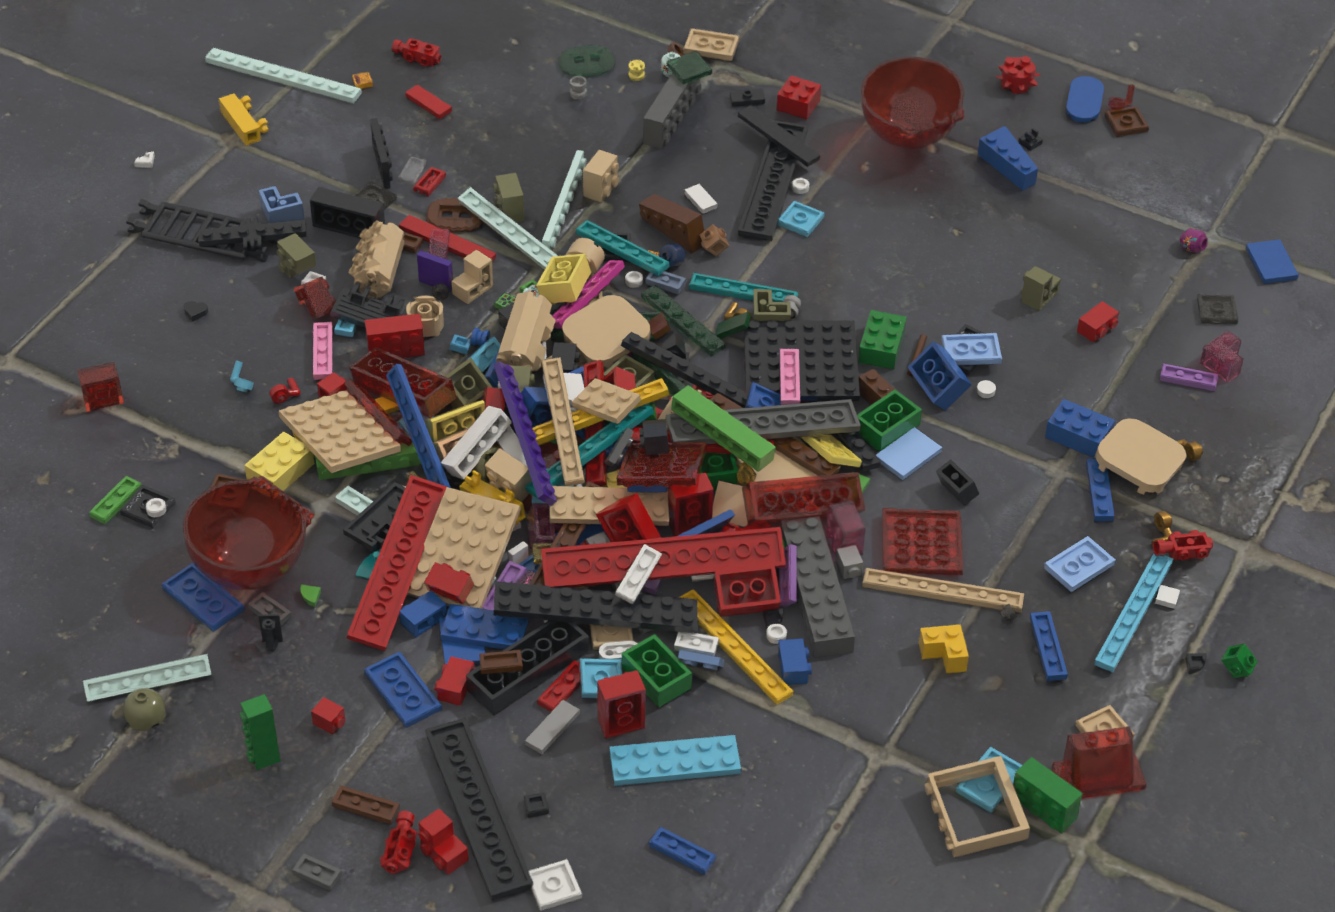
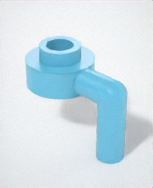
M236 360L230 381L237 386L239 391L247 392L252 390L254 382L239 378L243 362Z

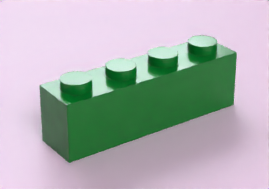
M263 694L240 703L242 712L239 713L243 724L241 729L245 737L243 740L247 749L246 756L250 764L253 763L256 770L281 762L273 709L266 695Z

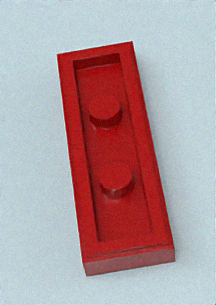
M419 85L405 92V97L439 119L452 112L450 105Z
M574 660L537 699L539 706L552 712L562 700L566 701L581 685L579 662Z

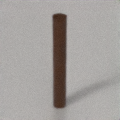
M921 334L911 363L923 351L927 339L925 334ZM908 369L907 375L913 376V374Z

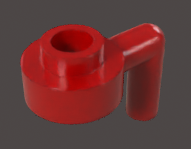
M294 378L287 380L290 389H287L283 384L271 388L269 395L274 403H283L289 397L301 394Z

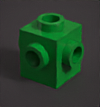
M1245 643L1229 646L1221 659L1233 678L1251 675L1258 662Z

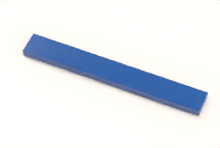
M396 364L386 376L427 480L451 488L401 364Z

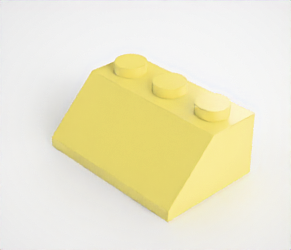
M483 400L473 402L425 420L424 422L432 442L434 443L471 427L484 412L485 402Z

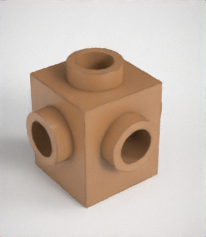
M713 224L699 234L702 239L701 245L714 256H718L729 247L725 238L727 236L722 228L718 229Z

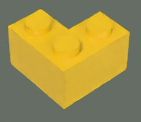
M961 624L920 628L918 644L922 659L943 658L946 673L967 671L969 655Z

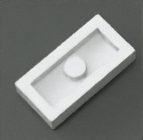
M678 632L674 650L715 656L719 637Z

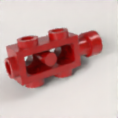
M409 38L406 44L397 39L392 44V52L403 53V58L408 62L416 61L422 66H434L435 63L439 64L441 61L439 46Z
M1192 530L1188 534H1181V532L1176 531L1169 535L1167 541L1161 539L1153 542V551L1156 556L1168 553L1173 560L1202 559L1208 557L1213 548L1212 538L1207 537L1205 532L1199 533L1198 530Z
M400 811L398 813L397 827L392 829L389 837L386 838L385 852L380 858L381 867L393 875L409 867L411 854L416 845L415 840L418 832L411 828L415 816L409 811Z

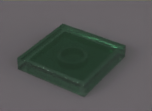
M696 51L667 61V67L682 84L712 74V68Z

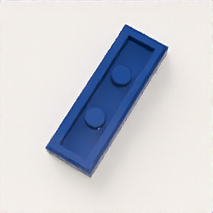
M662 827L658 829L649 841V847L703 875L707 873L716 860L715 854Z

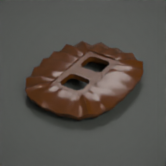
M456 198L437 199L429 205L426 212V221L445 231H472L484 223L459 203ZM442 213H452V217H442ZM461 213H469L470 217L461 218L459 215Z

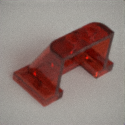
M1130 726L1068 735L1063 761L1052 762L1053 773L1082 792V798L1146 789V781L1133 751V734Z

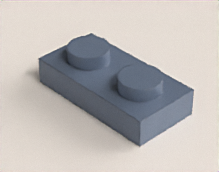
M665 271L659 276L650 272L646 278V284L679 294L686 284V278Z

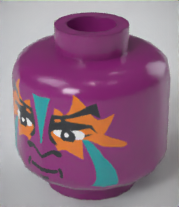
M1189 228L1185 233L1181 234L1180 242L1184 250L1200 253L1205 250L1208 238L1203 231Z

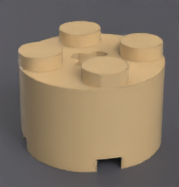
M578 238L572 243L565 255L586 254L591 270L588 280H590L603 263L605 258L604 251L600 246L594 245V241L587 238Z
M419 296L411 304L410 302L407 304V315H421L423 337H437L440 335V331L444 327L443 305L441 302L439 303L432 296Z

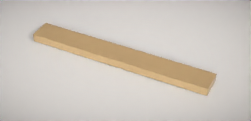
M561 358L542 360L565 486L584 484Z
M871 568L865 569L862 585L865 588L1018 613L1022 612L1024 593Z

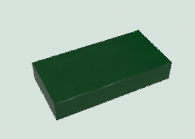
M745 312L718 323L715 337L719 340L748 329L751 315Z

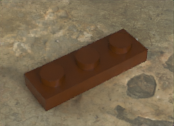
M340 785L332 800V807L392 825L400 810V803Z

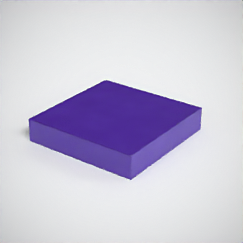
M420 250L417 254L419 281L451 292L453 280L452 261Z

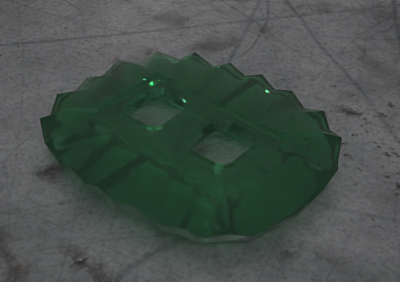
M582 45L581 47L575 46L573 49L567 48L566 51L561 52L559 63L562 70L571 76H588L590 74L596 75L610 71L614 67L615 58L613 52L609 51L607 47H602L601 45ZM600 57L599 61H591L590 59ZM583 59L584 62L575 63L574 60Z

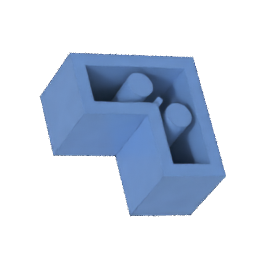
M276 186L259 190L260 205L268 223L304 219L303 203L298 192L280 197Z

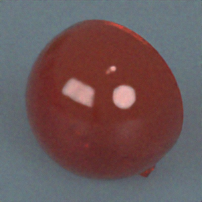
M922 57L894 58L877 65L863 80L861 106L864 117L873 132L893 146L905 149H918L930 146L949 134L957 121L964 119V88L962 82L950 68L937 61Z
M254 476L250 480L222 483L204 491L188 507L183 521L185 546L196 568L212 582L233 590L261 589L283 578L296 564L304 547L306 527L311 524L314 513L304 506L301 507L299 502L291 496H287V493L273 485L272 482L263 476L259 478Z

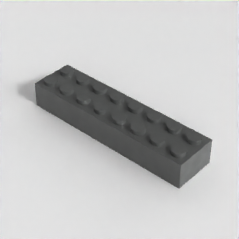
M820 517L781 521V534L785 547L790 544L796 545L797 600L813 657L854 652V631Z

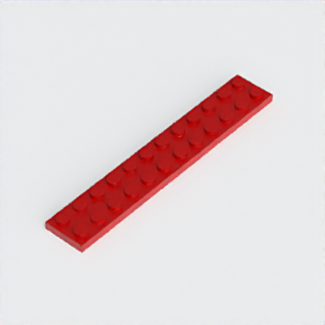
M781 527L541 549L544 585L550 587L570 588L621 583L644 544L662 553L648 580L714 574L715 571L774 564L775 568H784L786 566Z

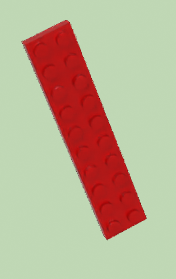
M410 475L346 639L386 651L400 615L399 611L403 607L423 554L425 540L447 486Z

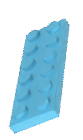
M735 735L610 747L614 786L741 774Z

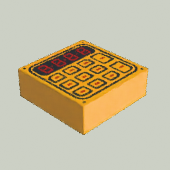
M368 72L352 75L355 87L361 89L373 87Z

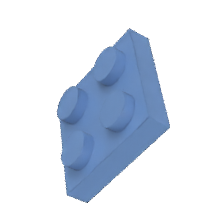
M679 650L678 658L683 660V664L697 666L698 663H702L704 668L712 670L723 667L725 660L720 657Z

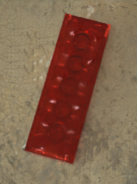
M378 347L373 348L349 366L355 385L397 403L386 375L396 364H401L421 415L428 418L435 416L457 398L451 379Z
M859 472L749 482L742 487L748 526L781 523V521L816 516H819L820 519L855 516L865 511Z

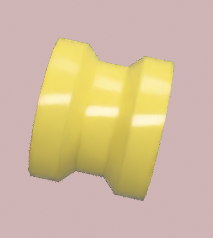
M633 60L629 63V78L631 80L639 81L644 79V62Z

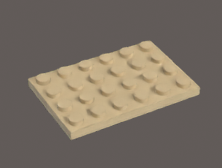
M347 390L279 410L280 419L331 473L401 452V445Z
M447 487L425 540V548L407 596L419 598L421 595L428 593L429 591L424 581L435 562L441 565L446 563L456 571L463 570L469 573L474 586L463 605L438 594L436 595L446 603V606L455 604L482 609L521 511L520 505Z

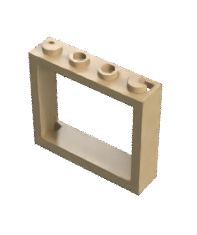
M1002 756L928 774L927 783L924 784L927 795H931L933 812L939 816L938 825L940 831L945 832L946 847L952 851L954 857L1028 839L1030 827ZM994 774L1015 828L958 842L938 788Z

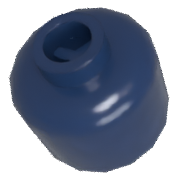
M666 244L660 249L659 257L668 261L669 267H678L685 260V251L681 245Z

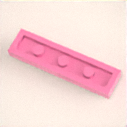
M332 322L314 323L313 378L314 380H323L333 373Z
M780 349L781 405L800 404L799 349Z

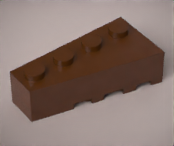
M656 194L639 203L641 218L681 245L692 254L703 247L701 245L702 239L699 235L704 231L702 214Z

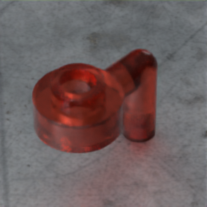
M1128 85L1126 98H1109L1108 105L1112 110L1125 108V105L1132 103L1135 85Z

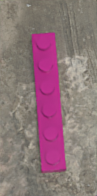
M609 260L586 282L576 301L572 303L566 302L552 315L555 319L553 328L562 329L564 321L570 315L586 307L593 297H596L604 287L609 285V282L618 276L625 267L623 261Z

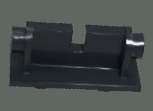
M259 614L262 642H266L265 646L269 651H275L278 647V642H283L279 614Z

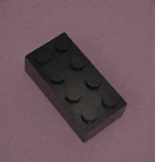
M318 187L310 198L313 227L360 238L361 232L364 229H369L375 221L378 220L385 225L384 204L382 202Z

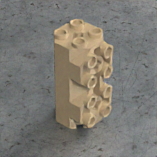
M377 220L369 229H364L360 234L361 239L356 246L360 253L353 257L352 261L354 263L348 273L354 277V285L356 282L360 283L359 291L361 293L364 292L366 286L371 287L368 298H381L391 291L404 246V231L394 223L384 225L383 222Z
M528 291L518 293L496 362L500 361L505 365L531 366L532 372L541 368L546 348L540 342L547 341L550 338L555 319L550 314L552 304L544 296L539 295L535 297L533 292Z

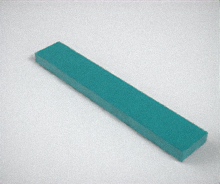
M588 220L576 229L577 235L594 241L596 245L657 276L669 267V262Z
M693 273L689 284L690 290L753 301L754 289H772V302H783L784 298L788 295L798 297V292L697 273Z

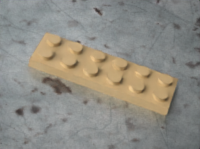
M552 486L555 489L557 502L552 506L549 505L550 523L601 524L596 516L599 511L621 498L637 493L654 525H669L668 491L628 492L627 488Z

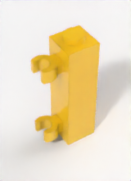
M235 94L219 98L221 113L245 146L261 141L260 132L266 133L269 131L266 126L268 122L265 118L260 119L257 123L247 111L252 108L251 104L247 103L251 101L250 97L244 96L239 100Z
M474 470L472 471L473 475L471 477L466 476L465 481L459 486L460 491L520 505L521 511L515 525L525 518L523 503L514 498V492L506 489V493L481 480L480 473Z

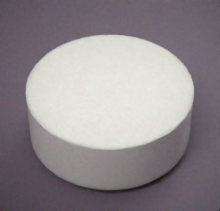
M804 178L793 180V192L797 194L807 193L809 191V182Z
M637 271L628 272L625 275V284L631 288L640 287L643 284V275Z
M984 380L978 383L977 394L980 397L991 398L995 395L996 386L993 382Z
M160 498L149 500L146 503L147 514L151 517H160L165 514L166 504L164 500Z
M772 624L767 628L766 638L769 642L779 644V640H786L787 630L783 625Z

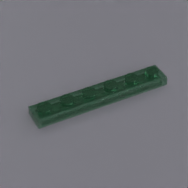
M657 285L641 292V298L659 313L663 312L668 321L711 357L725 349V343Z

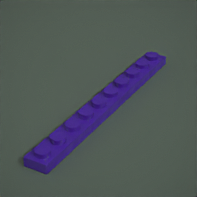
M498 361L494 368L537 497L552 506L557 502L555 489L551 485L550 475L546 470V463L542 458L541 448L537 444V437L533 432L532 422L527 414L528 410L522 400L523 396L519 391V384L515 379L514 370L510 365H505Z

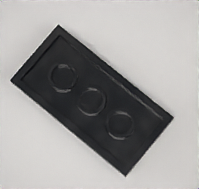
M377 118L370 119L372 146L383 188L389 189L391 188L390 181H393L392 171H389L392 168L391 158L389 157L382 125H379Z

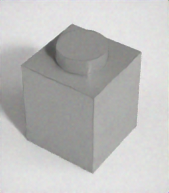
M856 545L837 549L836 564L842 578L862 576L863 561Z

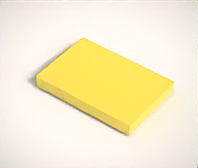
M831 434L800 436L830 463L860 467L862 463L860 458Z

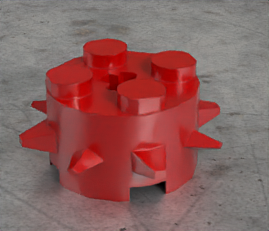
M1027 56L1022 58L1007 57L1004 64L998 67L1002 74L995 77L1001 79V85L1004 89L1008 88L1012 90V93L1021 94L1028 92L1029 88L1037 86L1038 83L1034 78L1041 74L1035 73L1036 67L1031 62V58Z

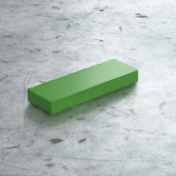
M125 476L89 512L90 517L106 524L142 484Z

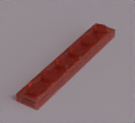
M350 378L346 380L344 384L349 389L348 393L358 398L356 401L363 407H366L365 411L373 417L375 416L374 420L381 426H384L385 432L393 435L392 438L395 442H398L400 445L404 443L407 446L413 443L411 437L360 384Z

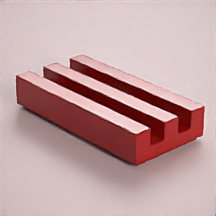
M430 167L413 186L414 192L419 191L420 194L423 195L425 193L429 197L445 179L446 172Z

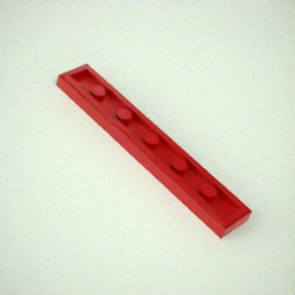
M408 215L399 224V228L402 231L421 237L423 240L463 258L475 250L486 255L492 261L496 258L495 252L411 215Z

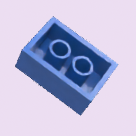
M934 341L908 366V369L933 404L944 410H947L972 385L948 351Z
M1063 399L1047 422L1045 438L1094 458L1100 442L1114 428L1115 420Z

